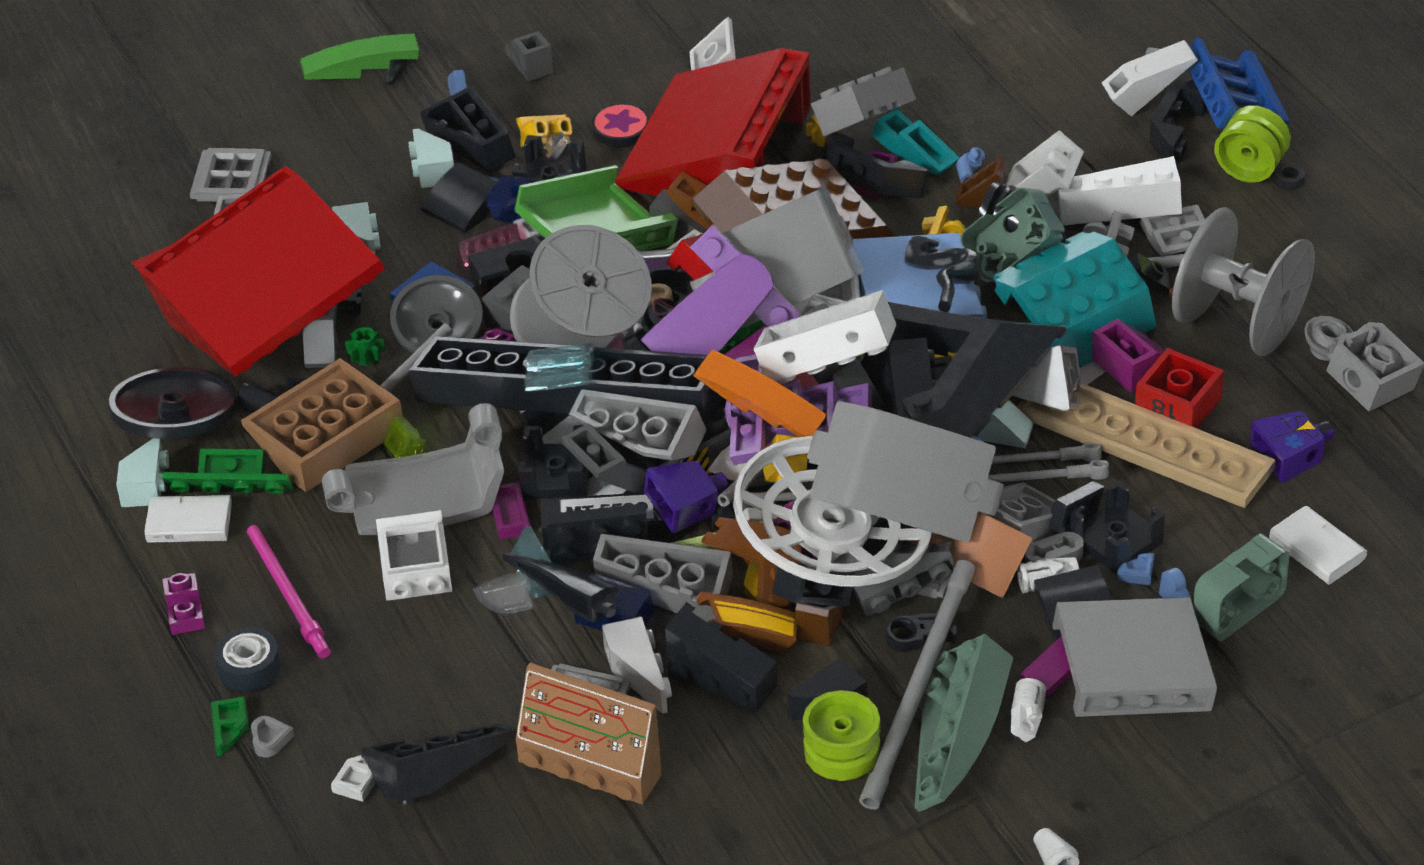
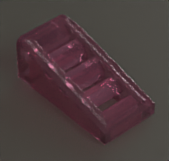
M517 223L509 224L459 242L462 266L469 265L468 255L520 241Z

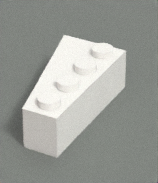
M1174 156L1074 176L1069 189L1060 188L1058 190L1059 215L1062 225L1111 221L1114 210L1123 213L1121 220L1182 214L1181 183Z

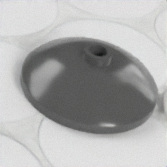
M445 275L426 276L411 282L398 293L390 311V323L395 338L405 349L412 353L438 330L434 329L437 325L442 326L446 323L452 328L453 332L448 337L475 339L483 322L482 305L476 292L465 282Z

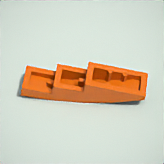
M714 350L709 352L693 375L743 412L747 413L751 410L775 428L782 425L798 438L813 436L814 431L818 429L827 416L823 411L771 378Z

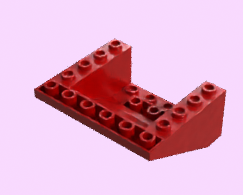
M779 48L675 74L616 178V185L623 190L658 196L662 189L668 190L682 171L705 185H709L725 170L764 166L763 150L778 122L803 125L811 109L810 53Z
M284 166L137 270L169 325L231 374L237 376L249 370L252 364L263 356L274 352L277 346L284 341L298 335L312 321L323 317L333 306L347 300L361 286L372 282L385 268L381 260L297 173Z

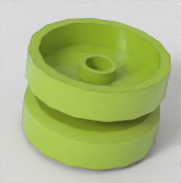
M1257 105L1245 106L1234 113L1215 142L1214 153L1220 166L1232 177L1248 183L1261 182L1270 177L1290 147L1291 135L1286 123L1273 111Z
M840 690L827 692L815 698L806 707L803 716L804 755L806 763L815 773L826 779L845 781L857 779L874 768L881 752L879 736L880 716L878 708L869 698L857 692Z

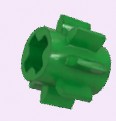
M362 327L350 333L351 340L345 341L347 354H350L351 362L356 361L360 365L368 366L380 360L379 353L385 352L384 339H380L379 331L374 332L371 328Z

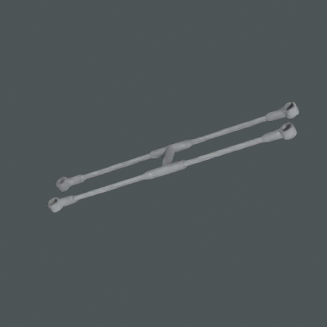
M1087 442L1082 446L1059 448V451L994 456L992 464L1060 459V461L1083 459L1091 461L1089 464L1066 466L1065 469L988 475L987 479L996 482L1067 477V479L1090 477L1101 480L1109 477V463L1105 460H1100L1102 458L1101 444ZM761 474L748 487L770 486L771 483L776 482L766 481L764 474ZM728 479L730 486L734 481ZM767 492L751 494L764 499ZM784 492L775 501L796 500L797 498L793 492ZM743 502V510L751 507Z

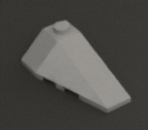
M585 389L581 390L569 413L572 419L583 425L589 423L597 432L642 456L672 461L694 456L707 431L695 405Z

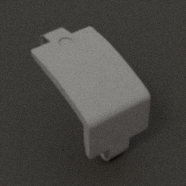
M826 187L723 232L741 253L749 254L764 264L775 283L774 287L792 305L864 273L862 264L853 247L854 241L842 215L838 214ZM715 272L690 282L692 290H696ZM753 312L740 328L761 319Z
M837 401L828 432L814 431L806 458L809 460V463L818 465L810 493L811 498L855 509L966 543L970 540L978 512L995 517L1004 484L987 479L996 450L994 445L882 410L843 401Z
M484 403L476 405L468 413L470 428L466 441L462 444L406 457L348 464L345 470L333 469L328 471L322 478L327 507L334 512L354 513L359 535H378L376 519L441 510L443 526L488 514L494 506L504 474V467L499 452L502 428L496 408L491 404Z

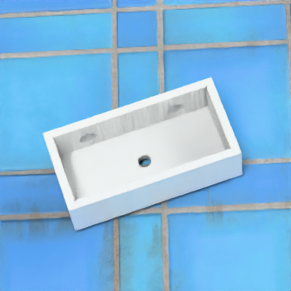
M881 290L764 328L754 347V352L763 374L774 381H778L779 384H783L795 379L797 374L806 371L808 374H815L824 370L828 364L837 362L838 365H843L855 360L857 355L868 352V355H875L884 351L887 348L886 346L889 345L896 328V322L884 291Z

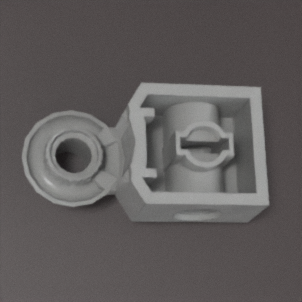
M1318 316L1310 319L1304 328L1306 341L1310 346L1311 353L1318 359L1330 361L1326 371L1367 411L1378 408L1415 389L1424 367V362L1383 323L1368 322L1353 332L1349 325L1340 319L1331 316Z

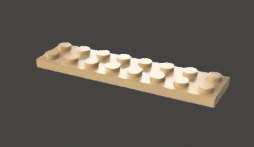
M1080 383V388H1077L1073 393V398L1077 397L1079 400L1078 410H1061L1026 399H1022L1016 406L1034 424L1081 443L1093 442L1101 444V451L1243 508H1246L1275 469L1276 460L1083 383Z

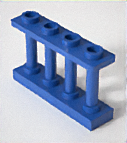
M1195 38L1190 48L1198 60L1188 70L1217 128L1223 129L1234 113L1241 109L1236 107V104L1244 106L1257 105L1267 108L1279 115L1287 126L1291 121L1255 52L1245 49L1240 58L1233 61L1211 55L1203 39ZM1218 69L1229 71L1232 75L1219 72ZM1226 86L1240 89L1241 92L1229 90Z

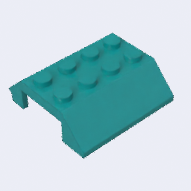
M1094 231L1089 234L1085 232L1076 234L1066 239L1065 244L1060 242L1042 251L1041 256L1034 255L1016 264V268L1010 267L994 275V281L996 282L994 291L1004 305L1010 303L1014 297L1031 323L1066 327L1064 335L1060 339L1055 338L1049 347L1067 346L1076 348L1079 368L1093 361L1091 358L1094 330L1116 319L1141 329L1145 334L1156 328L1148 286L1116 241L1111 237Z

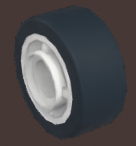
M257 628L238 629L228 633L219 641L215 648V663L218 676L222 683L232 690L241 692L257 691L271 684L281 671L278 643L274 636L265 630Z

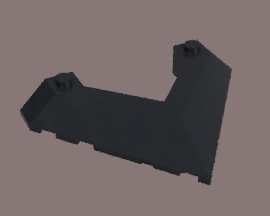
M888 302L896 322V328L890 341L926 338L928 349H933L935 355L948 356V352L956 354L931 390L920 392L901 400L905 418L969 438L973 435L978 436L991 421V413L996 408L1003 407L1029 376L1030 370L1033 367L1036 368L1050 351L1049 345L1055 338L1060 339L1064 335L1066 327L980 318ZM868 352L863 353L865 357L871 356L868 355Z

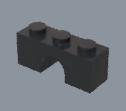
M539 235L468 255L470 279L476 286L481 298L521 265L530 269L534 252L545 238Z

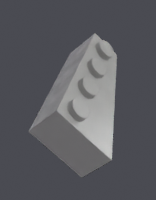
M889 66L875 72V78L873 73L856 79L858 84L853 80L838 86L839 92L834 87L820 93L821 99L811 103L823 136L916 100L904 67L892 71Z
M601 534L593 558L595 577L619 588L620 593L674 613H678L684 604L688 602L695 607L693 613L706 622L716 617L711 606L698 605V594L702 591L728 596L733 579L730 551Z

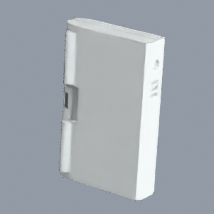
M231 495L150 497L144 531L146 541H227L232 508Z
M1308 506L1302 507L1270 530V539L1287 550L1290 556L1328 585L1359 565L1367 556L1366 549Z

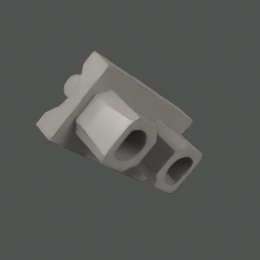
M1114 210L1108 226L1103 225L1100 221L1090 222L1084 226L1083 232L1089 234L1094 231L1113 238L1127 257L1129 251L1127 246L1131 241L1135 228L1121 223L1123 213Z

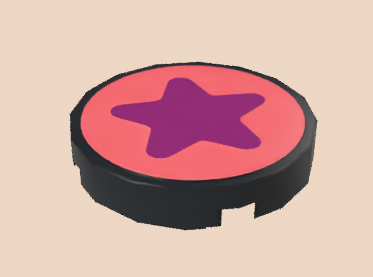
M620 103L609 105L594 115L592 120L594 137L603 144H605V141L611 143L613 147L634 145L646 127L649 116L644 109L633 104Z

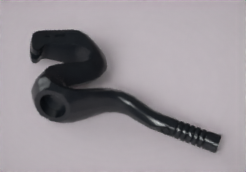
M924 236L911 237L906 247L904 263L907 266L924 270L941 269L936 275V280L942 288L938 309L948 312L955 293L954 284H969L975 280L979 255L966 248H951L938 252L936 247L939 246V242Z

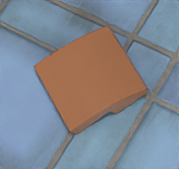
M978 512L969 542L966 543L953 539L948 552L950 551L955 565L959 560H966L975 566L971 583L1003 598L1033 538L982 512Z

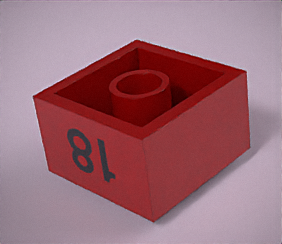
M1167 348L1136 384L1135 404L1198 428L1222 399L1224 370Z

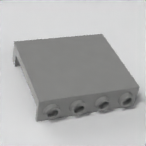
M1190 597L1057 602L1053 630L1060 629L1076 690L1073 704L1076 717L1212 711L1217 685Z

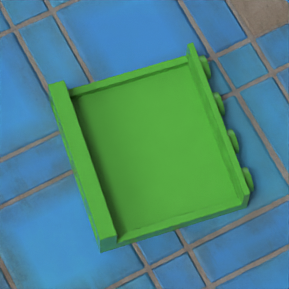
M616 165L520 185L515 212L544 238L565 227L592 225L608 229L622 236L637 251H646L672 245L678 218L672 213L655 217L650 216L648 211L616 185L615 181L618 171Z

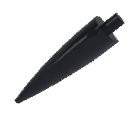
M508 553L502 554L503 560L538 583L557 598L569 611L594 623L603 615L610 618L615 614L616 606L613 604L620 594L619 588L596 577L552 562Z

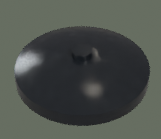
M190 367L161 368L134 375L118 384L109 397L110 416L118 427L135 435L160 439L195 436L216 429L226 423L234 415L237 408L236 390L227 378L212 371Z

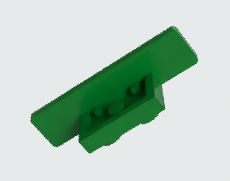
M200 449L198 473H162V480L166 483L167 488L178 493H186L190 489H202V491L207 493H220L221 489H232L241 494H249L253 490H265L270 494H283L285 490H294V482L289 474H264L266 453L263 449Z

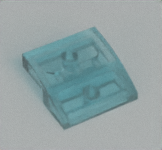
M593 343L530 350L526 358L528 369L524 379L526 392L590 385L593 370Z

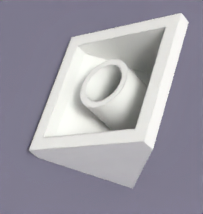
M729 17L724 19L689 51L691 70L735 60L732 19Z

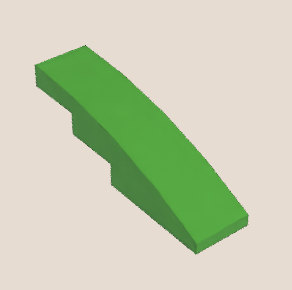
M414 34L385 35L355 40L326 48L301 58L300 64L304 80L360 79L361 69H389L390 60L418 59L419 48Z

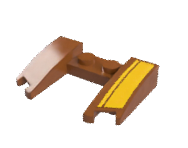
M719 517L714 523L719 527V530L715 534L708 531L702 538L701 543L722 551H730L731 554L759 563L756 601L701 591L697 596V603L699 606H711L716 618L709 620L708 623L710 624L715 620L721 624L722 628L720 631L724 634L738 639L742 638L746 642L784 654L796 641L797 623L796 613L792 612V601L772 594L777 565L767 560L751 545L742 533L736 519ZM747 520L749 526L760 540L770 539L763 523ZM774 526L780 536L790 534L791 530ZM800 544L791 546V548L801 553L802 546ZM781 549L773 550L787 560L799 563V561L790 557Z

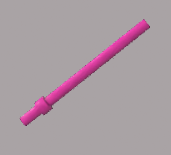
M251 525L247 529V534L301 625L300 632L308 644H312L319 658H327L331 654V650L323 638L324 631L319 623L311 618L260 528L257 525Z

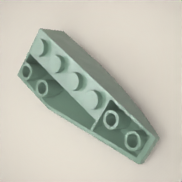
M986 634L972 640H967L954 649L940 653L935 663L931 681L926 688V698L922 708L914 807L919 812L945 801L959 785L978 758L999 712L1013 656Z

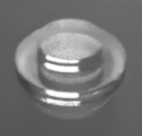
M560 132L558 136L554 133L551 135L544 146V149L548 150L546 157L550 158L552 156L556 160L559 158L569 142L564 137L565 133Z

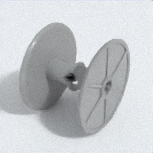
M1222 207L1211 213L1201 224L1183 256L1173 289V315L1180 323L1193 322L1209 308L1220 289L1232 293L1234 300L1239 301L1243 298L1255 303L1249 329L1250 345L1254 353L1259 356H1266L1273 352L1285 339L1303 307L1314 272V246L1307 239L1294 241L1279 255L1268 274L1253 269L1252 263L1243 265L1233 260L1238 240L1236 215L1231 209Z
M574 225L553 232L537 247L531 260L529 278L518 288L512 300L510 324L516 341L623 349V337L630 330V327L640 320L650 302L652 284L648 267L643 257L630 242L608 229L592 225Z

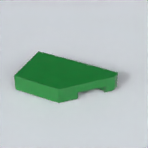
M245 696L211 702L217 756H223L249 730Z

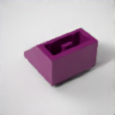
M1119 319L1093 331L1091 359L1131 394L1136 391V384L1165 351L1141 329Z

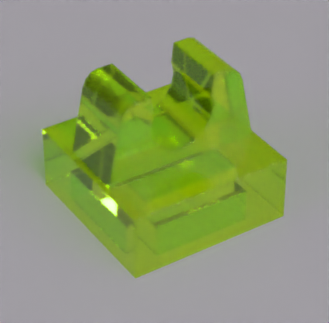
M394 417L383 443L395 458L422 452L427 440L419 438L418 430L405 417Z

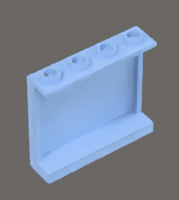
M959 233L915 235L928 237L939 242V246L936 247L938 252L951 248H964L961 244ZM914 236L853 239V247L864 269V273L858 275L861 297L883 290L888 302L940 311L938 304L942 288L936 280V275L941 269L924 270L907 266L904 263L907 244L911 237ZM974 281L969 284H954L955 293L948 313L987 318L986 307L980 305L981 292L979 285H975Z

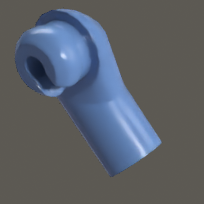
M974 147L970 152L963 154L958 159L956 168L960 182L972 176L973 172L982 165L985 154L980 148Z

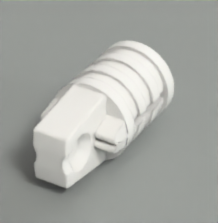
M1073 557L1037 560L1036 562L1020 563L1017 569V577L1021 592H1035L1034 580L1078 570V562Z
M1024 678L1016 683L1011 709V733L1025 742L1030 741L1036 736L1042 719L1047 691L1046 686L1041 681L1033 678Z

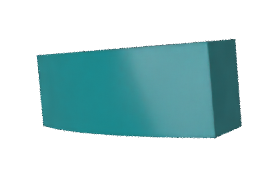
M897 107L876 121L871 134L899 158L929 170L928 172L940 175L956 164L960 158L922 121L918 120L912 123Z

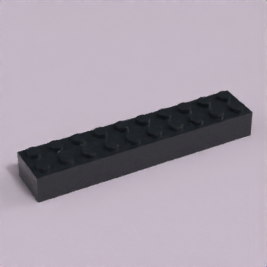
M434 336L409 369L416 402H427L434 405L453 404L466 407L486 403L491 404L495 408L515 409L517 411L532 410L545 413H570L581 390L585 389L695 405L703 423L707 424L723 399L721 395L693 376L707 357V355Z

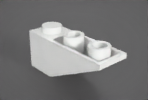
M1183 40L1123 64L1105 79L1102 84L1112 101L1130 116H1133L1198 59L1188 43Z
M642 617L602 625L604 649L612 673L616 676L624 677V680L631 681V688L649 703L655 704L656 709L661 713H667L666 698L672 697L668 677L662 678L661 676L664 670L660 653L654 654L653 652L656 646L652 629L646 630Z

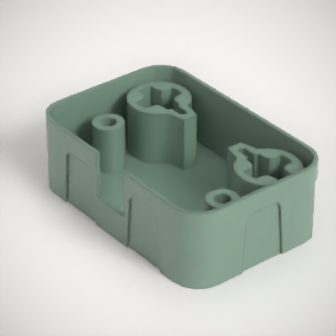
M1024 187L1016 189L996 205L997 207L1004 208L995 215L984 214L962 232V246L979 255L977 272L983 281L996 283L994 281L995 274L1010 267L1016 268V264L1034 255L1040 256L1042 251L1063 240L1062 233L1065 229L1043 191ZM1010 215L1016 216L1019 222L1018 228L1012 233L1008 232L1005 227V221Z
M1259 534L1211 570L1204 573L1198 579L1194 589V612L1199 627L1218 641H1223L1281 598L1287 586L1289 552L1264 534Z

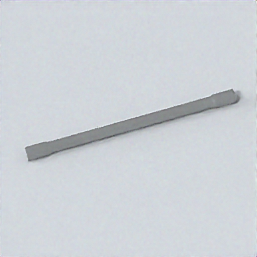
M959 560L954 567L947 584L946 594L874 769L869 774L861 793L859 802L868 809L879 808L887 789L889 776L961 599L967 592L975 572V566L969 561Z

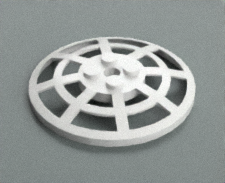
M813 436L792 438L772 444L753 456L741 470L734 490L733 507L742 533L751 545L767 560L798 577L835 586L879 584L894 579L910 570L922 558L928 548L932 532L918 528L900 529V523L888 520L889 528L871 527V514L811 498V490L807 491L802 482L814 481L817 469L794 473L785 457L808 453ZM773 463L782 479L771 486L765 498L762 499L747 492V485L754 475L765 466ZM788 488L797 498L792 510L773 504L777 497ZM743 502L762 511L763 525L770 539L760 540L751 529L743 514ZM771 515L790 521L793 533L780 536L773 525ZM825 518L834 519L837 523H830ZM867 538L888 540L884 548L874 556L861 547L867 541ZM898 540H919L915 552L905 562L894 568L882 563L892 554ZM804 543L808 547L819 551L817 560L811 559L797 552L791 546ZM781 549L795 560L816 568V571L791 562L773 550ZM850 553L860 562L833 564L831 563L832 554ZM867 568L876 572L861 576L830 574V571L852 572Z

